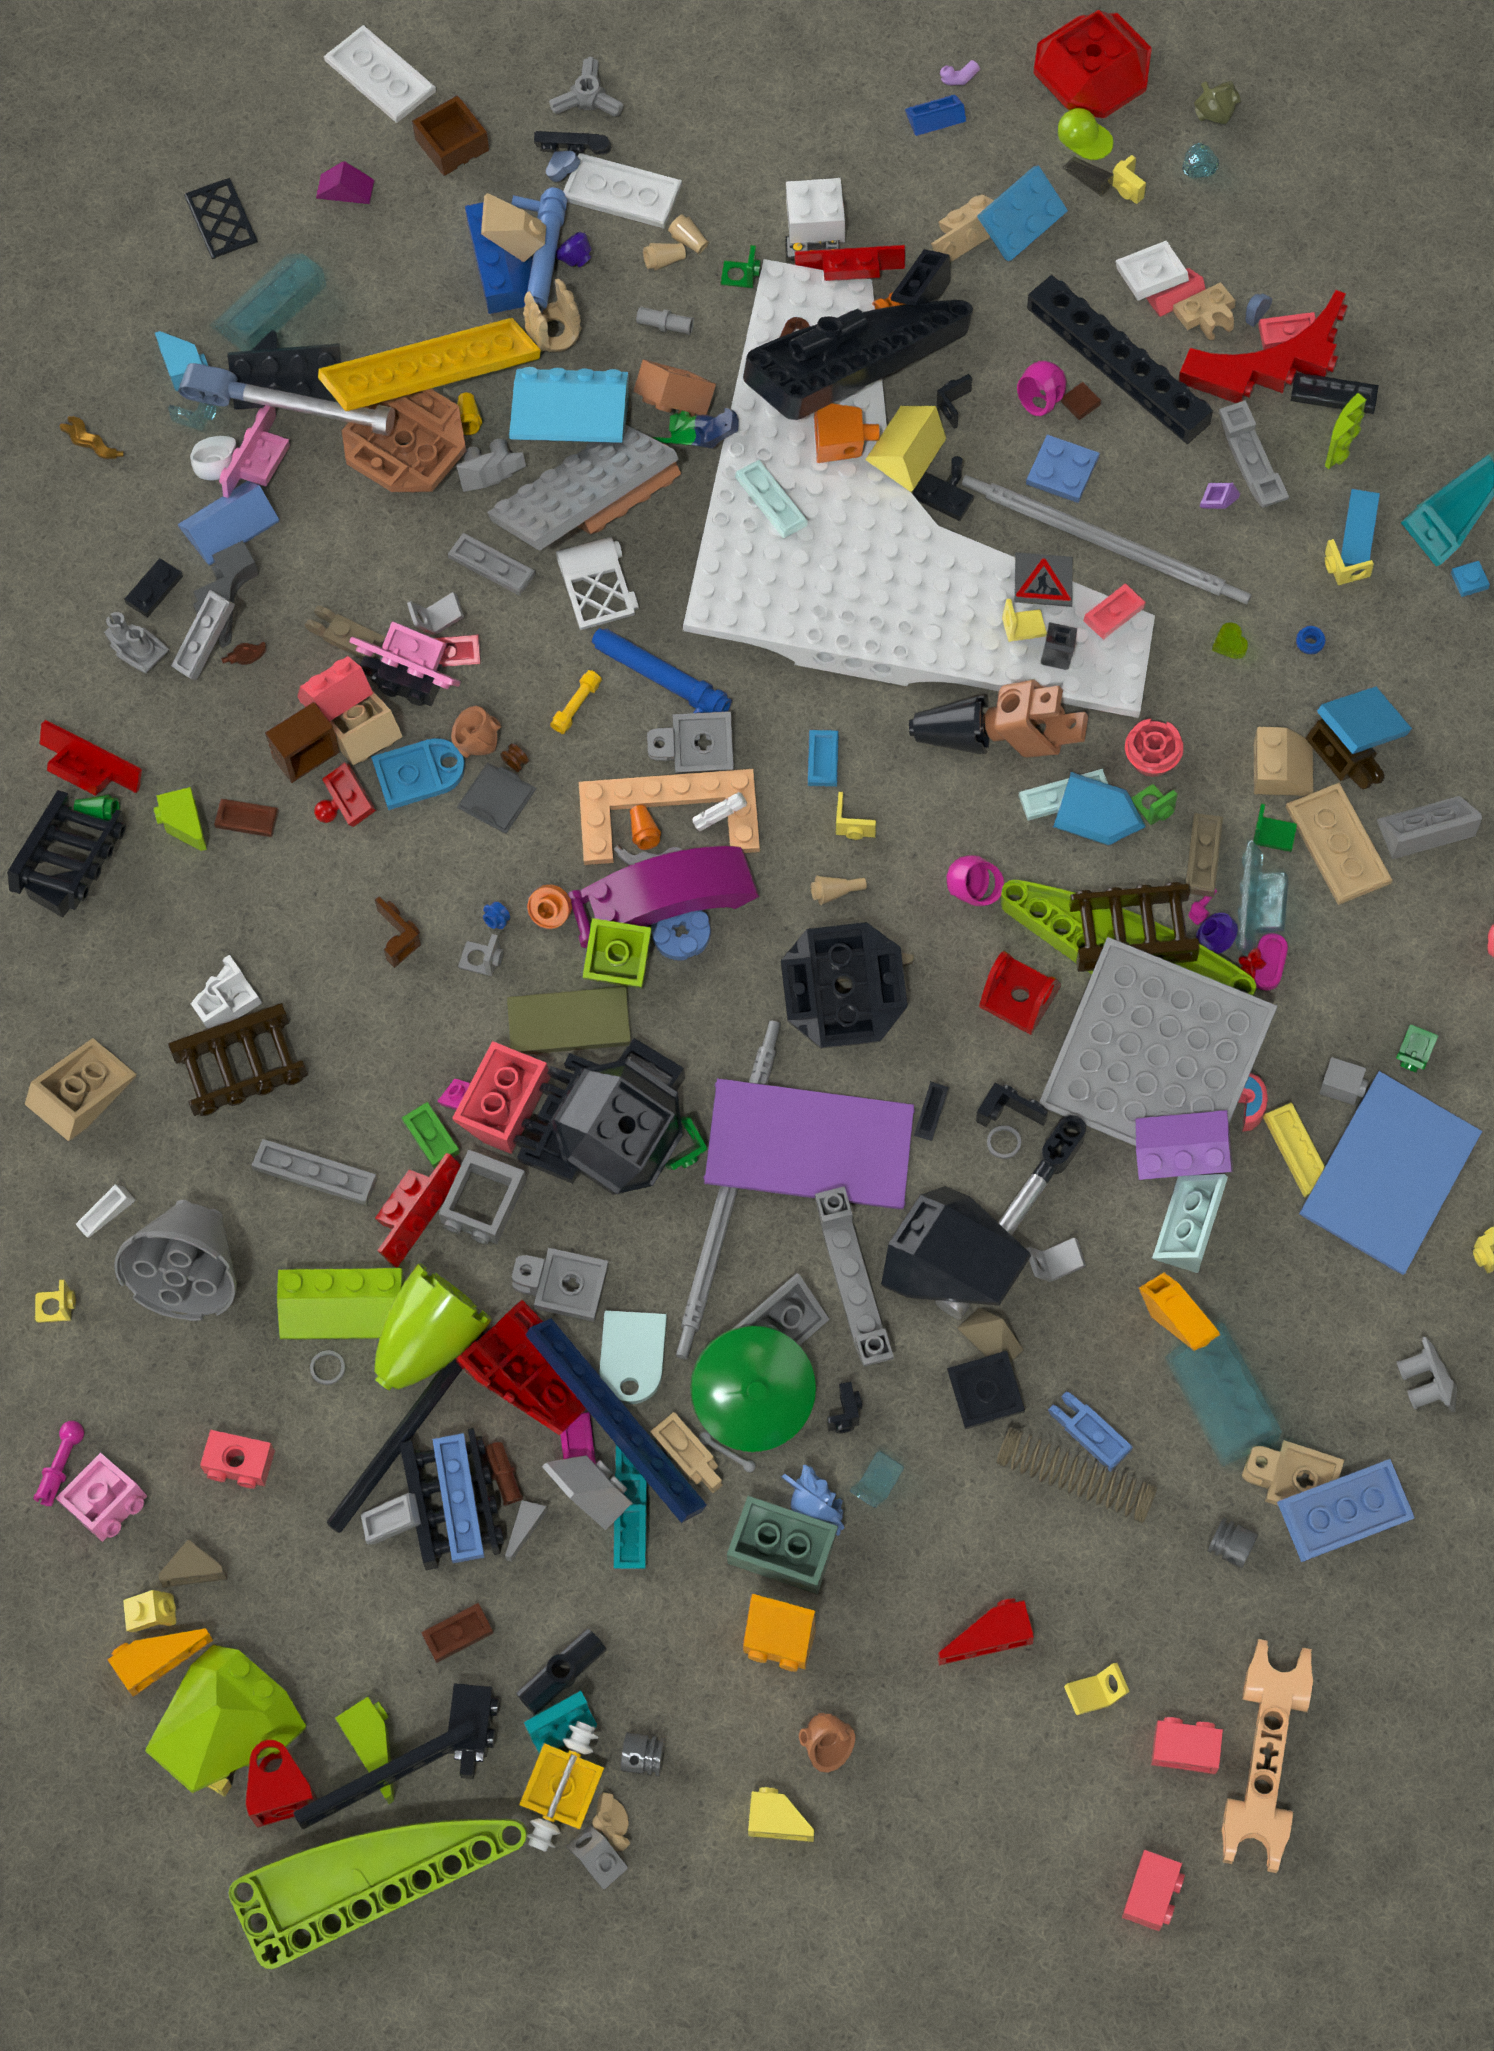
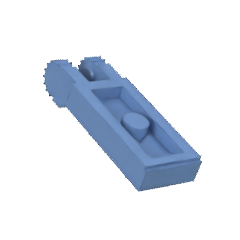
M1066 1391L1061 1397L1064 1403L1077 1414L1071 1419L1056 1405H1052L1048 1409L1049 1414L1064 1426L1065 1430L1102 1465L1108 1466V1470L1111 1472L1132 1451V1445L1087 1404H1082L1074 1395Z

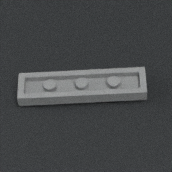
M262 1139L252 1163V1168L255 1171L366 1206L377 1181L376 1174Z

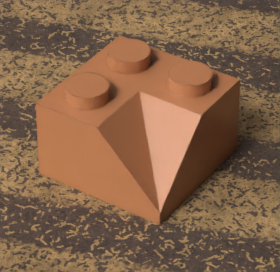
M643 359L633 392L643 396L642 401L655 405L656 409L671 413L672 408L678 409V413L685 410L692 417L695 414L707 415L716 384L690 371Z

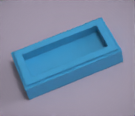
M809 730L808 786H837L838 731Z

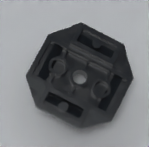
M867 922L806 929L780 961L787 1021L820 1049L881 1042L908 1007L901 947ZM839 979L848 980L852 985L851 991L846 994L839 993L835 988L836 981Z
M630 1059L581 1069L551 1119L563 1161L613 1195L653 1186L683 1136L678 1092ZM620 1119L625 1120L628 1129L625 1134L619 1129L618 1123Z

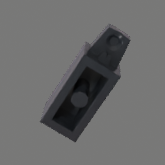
M367 656L363 657L360 666L364 674L371 677L372 682L377 683L378 689L383 694L390 697H396V695L405 697L410 703L417 706H422L423 704L432 706L440 689V686L433 684V677L424 674L423 679L407 673V666L399 663L397 668L382 662V657L380 660ZM439 664L436 671L444 674L443 667Z
M454 1683L448 1731L470 1720L478 1736L476 1740L449 1753L454 1754V1760H461V1778L474 1779L476 1762H484V1757H487L488 1748H494L496 1730L491 1729L492 1716H498L499 1697H494L493 1687Z

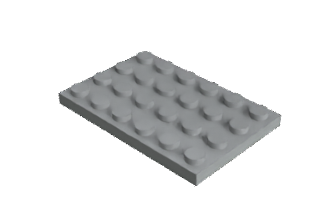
M625 424L622 443L589 442L584 450L566 457L561 465L543 472L538 480L520 487L517 491L518 493L508 499L497 502L494 506L495 508L487 513L493 523L540 551L679 460L674 449Z

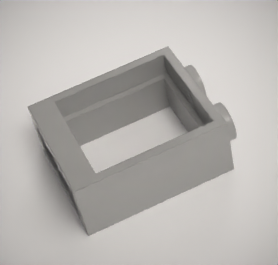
M468 1150L439 1212L441 1223L444 1224L443 1227L456 1234H460L461 1231L471 1234V1238L481 1244L487 1245L489 1242L498 1244L527 1181L525 1171ZM471 1172L509 1186L491 1226L453 1211Z

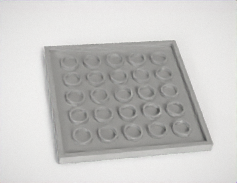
M1107 937L1039 1103L1046 1109L1065 1117L1068 1115L1079 1116L1083 1119L1086 1126L1135 1146V1119L1228 1110V1121L1230 1123L1278 1006Z

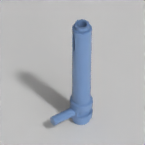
M558 188L546 189L541 195L540 201L513 195L511 205L518 208L538 212L537 218L546 225L545 245L533 255L527 292L530 291L541 313L547 308L559 232L560 227L564 224L567 207L565 193Z

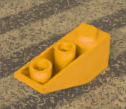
M1165 1272L1139 1287L1151 1317L1195 1351L1198 1348L1207 1346L1211 1340L1220 1335L1217 1328L1181 1285Z

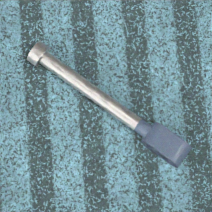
M196 363L187 365L178 392L183 397L192 401L216 406H227L230 399L233 398L370 426L373 433L386 436L390 435L395 420V411L391 407L378 405L375 410L361 407L346 412L338 402L237 382L236 375L228 370Z

